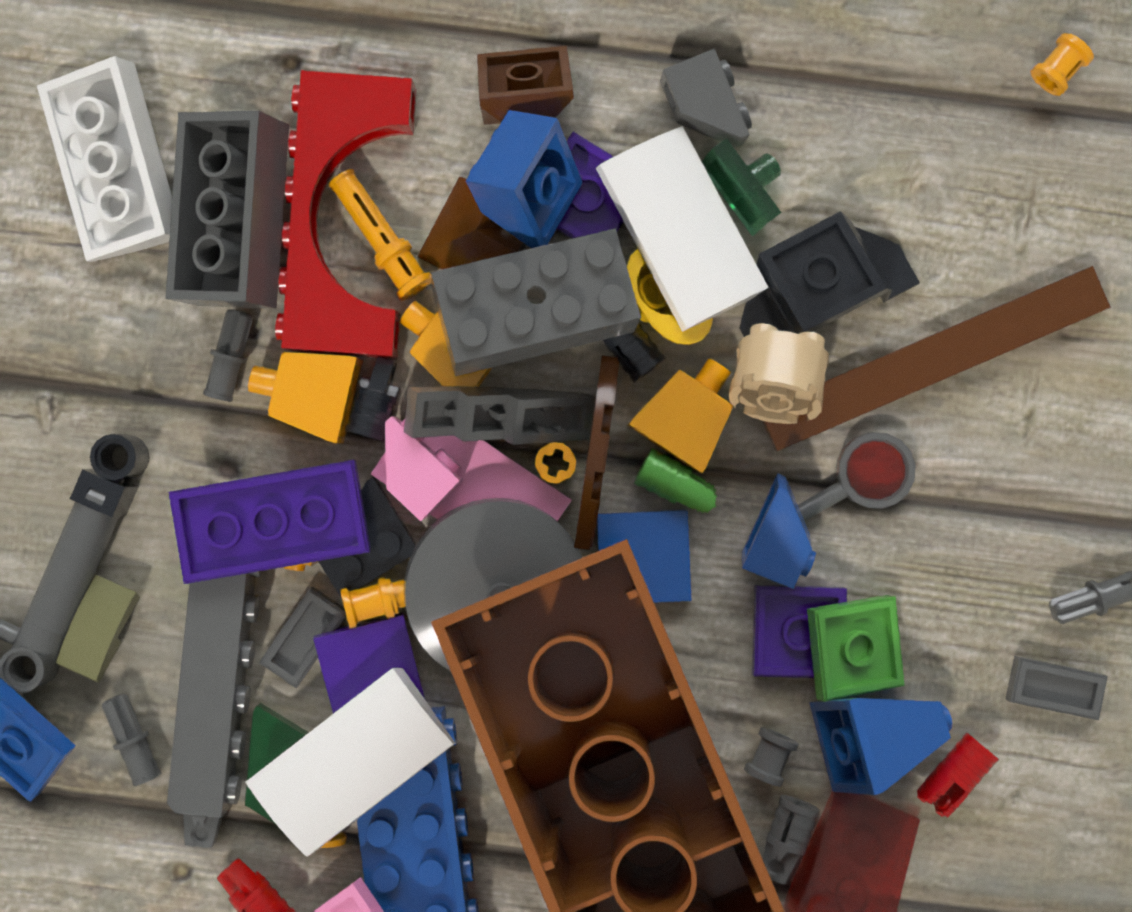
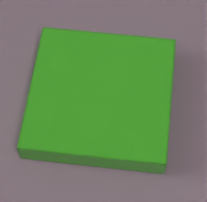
M883 595L807 609L816 699L826 702L905 686L896 596Z

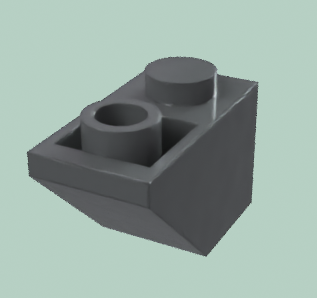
M715 48L663 69L660 83L678 124L734 148L745 143L750 135L748 129L752 128L751 118L743 102L737 104L731 87L735 85L731 68L725 59L719 60Z

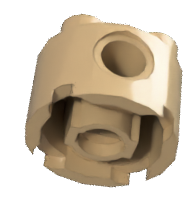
M769 324L753 325L750 328V334L743 337L737 345L736 372L731 380L728 394L730 403L735 408L739 402L744 404V414L766 422L793 424L797 423L798 416L807 414V421L815 419L822 412L825 372L829 366V353L824 348V337L814 332L796 334L778 331L776 327Z

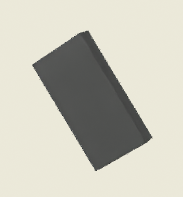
M313 586L309 588L259 664L297 688L318 659L313 637L337 630L346 618L344 607Z
M1014 656L1005 700L1099 720L1108 676Z

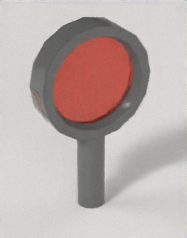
M868 432L854 437L842 448L837 459L836 478L838 482L798 504L804 521L846 497L850 501L867 508L883 509L897 504L909 493L915 481L916 465L912 453L902 440L888 433Z

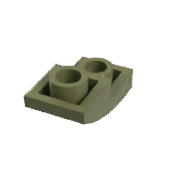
M95 575L73 617L56 663L99 683L122 643L118 636L140 599L137 592Z

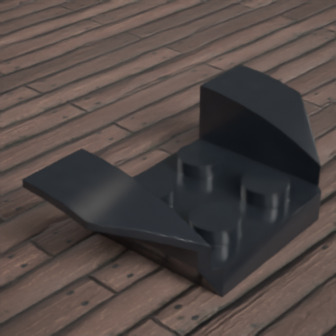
M840 211L759 253L756 265L769 288L746 302L739 329L743 337L750 334V328L753 325L761 323L772 325L778 331L796 334L813 332L878 297H881L884 303L919 285L920 282L899 244L855 227L852 221Z

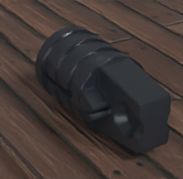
M638 323L633 333L603 340L609 352L618 357L617 361L623 366V370L629 374L633 383L643 378L666 359L664 354L658 350L657 345L650 340L647 332H644L640 323Z
M378 356L371 377L361 376L356 391L358 395L354 400V408L349 417V424H346L345 431L377 441H385V422L392 415L393 405H396L400 387L392 385L397 367L395 361Z

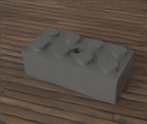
M261 111L178 112L165 299L196 306L277 308L289 124Z
M616 228L431 272L432 292L455 376L633 333L641 319ZM528 298H539L543 302L541 304H533Z

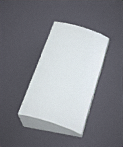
M113 56L37 85L86 261L93 262L169 242L172 195L135 63Z
M683 126L632 147L601 163L596 168L682 332L751 300L769 288Z
M392 668L245 783L282 832L308 857L452 747L455 742L404 669Z

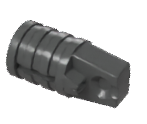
M780 796L779 806L776 808L775 818L772 820L771 830L766 838L763 862L771 880L783 885L790 883L803 856L806 854L807 844L810 842L811 832L814 830L815 820L820 812L816 806L792 796Z

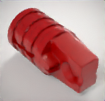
M239 858L228 865L217 877V880L229 894L228 900L237 912H296L278 894L279 892L272 888L270 882L258 871L253 872Z

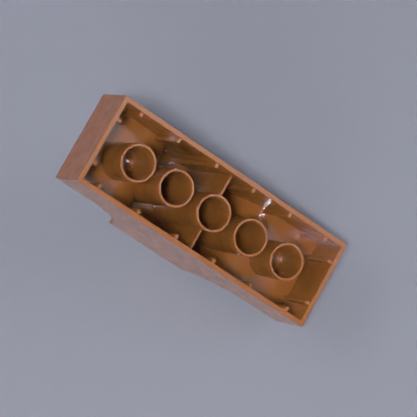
M627 539L431 621L549 912H785Z

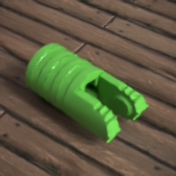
M654 448L650 449L634 480L635 485L642 486L645 490L653 492L673 504L679 502L691 509H697V512L708 513L714 507L716 508L717 494H715L716 488H714V484L711 485L704 478L692 473L693 468L687 465L684 466L681 462L659 453Z

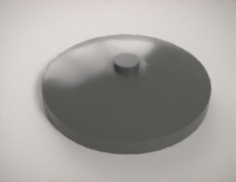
M507 498L482 499L461 505L449 511L432 524L422 535L410 556L406 568L404 603L409 622L417 640L435 661L450 670L431 621L581 559L582 555L579 549L574 548L575 541L551 515L540 508L519 500Z

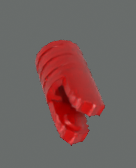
M966 732L918 788L917 798L923 803L927 802L931 805L933 803L935 812L941 817L948 818L999 759Z

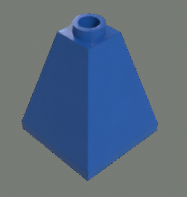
M849 698L834 699L826 702L821 700L809 702L832 792L865 795L883 793L951 738L949 733L952 729L950 712L938 701Z

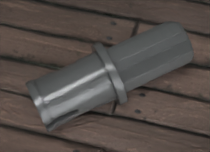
M228 309L226 311L216 350L211 349L210 351L214 358L207 385L203 391L205 396L227 402L233 401L232 396L241 363H246L247 361L243 354L253 320L252 315L235 309Z
M1132 571L1099 583L1093 580L1088 581L1082 589L1051 599L1049 608L1052 618L1060 624H1065L1094 613L1098 616H1103L1108 613L1109 608L1132 601Z
M119 694L103 702V711L117 742L113 745L114 750L119 749L133 786L144 784L161 775L162 773L157 766L146 739L149 733L147 730L142 731L126 694Z

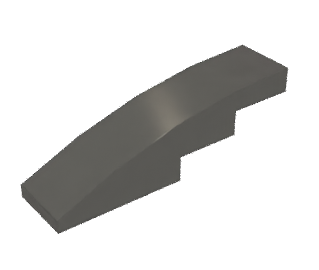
M408 387L404 433L412 438L455 436L462 441L504 439L512 445L589 440L595 396L585 393L503 387Z

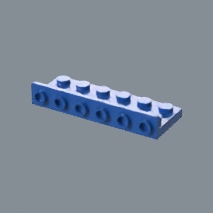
M445 706L431 708L454 740L455 744L453 746L457 745L454 718H446ZM450 748L357 819L364 882L384 912H479L477 898L469 899L467 882L474 881L471 853L464 854L462 837L468 836L467 813L465 808L458 809L456 791L463 790L460 763L452 764Z

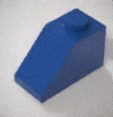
M777 473L742 550V569L794 589L799 576L806 577L809 574L816 552L812 550L810 533L787 478Z

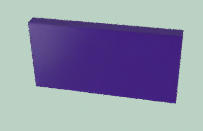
M356 460L168 492L184 584L371 552Z

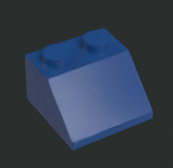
M512 110L507 112L498 129L493 132L490 142L477 163L471 168L466 179V183L481 213L530 248L548 245L583 183L558 118Z

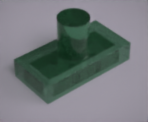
M726 138L713 147L701 161L715 187L752 236L765 228L782 213L764 189L765 186L781 175V168L772 155L765 153L747 166Z

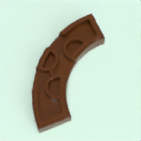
M604 355L601 357L574 548L590 550V547H593L619 370L618 357Z

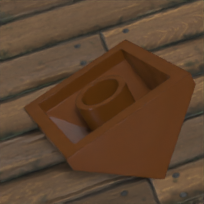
M567 46L477 54L479 102L484 125L501 124L509 110L556 118L574 99Z
M459 176L417 257L443 270L523 251L526 244L481 213L466 183V178Z

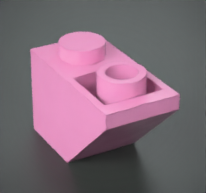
M391 416L385 422L386 489L418 520L422 521L463 480L456 474L461 466L442 448L434 453L422 441L425 437L412 438L404 433L405 419L401 421L399 418Z

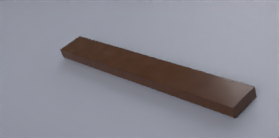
M1088 267L824 381L822 412L815 419L807 421V414L799 415L798 422L793 424L772 423L763 420L762 422L774 450L780 451L1111 308L1094 267Z

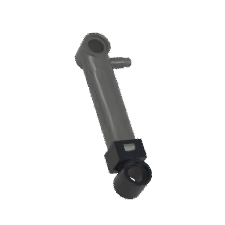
M127 434L105 435L92 446L90 462L93 469H82L70 496V500L75 501L21 628L0 619V639L13 645L11 650L6 652L0 659V678L17 693L30 692L52 681L59 672L60 666L56 661L73 617L94 578L119 517L127 515L139 486L125 480L141 475L148 466L150 458L148 448L136 436ZM119 445L123 446L128 454L127 463L122 469L116 467L112 459L113 451ZM25 656L31 658L36 664V674L34 677L27 674L24 670L23 660Z

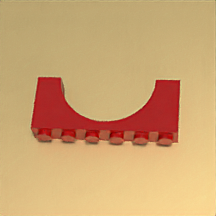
M301 70L300 85H293L291 104L292 111L298 113L297 130H291L289 133L288 152L289 157L294 158L293 176H287L285 183V200L287 204H291L290 222L285 221L282 228L283 249H288L287 267H281L278 282L279 293L285 295L284 313L277 314L275 324L276 339L282 340V349L292 352L376 358L380 356L398 359L399 321L401 314L394 309L382 308L361 301L348 293L339 284L322 255L318 239L317 218L325 187L332 174L348 156L378 139L414 134L417 90L412 78Z

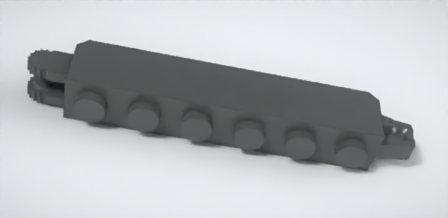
M263 571L189 583L167 804L174 813L183 814L184 842L188 846L212 848L217 841L223 816L232 807V804L238 803L242 780L240 776H235L237 759H242L246 745V732L240 731L241 715L242 713H247L251 698L250 686H245L246 668L252 667L255 657V641L249 640L251 622L256 623L260 610V596L254 595L256 577H261Z

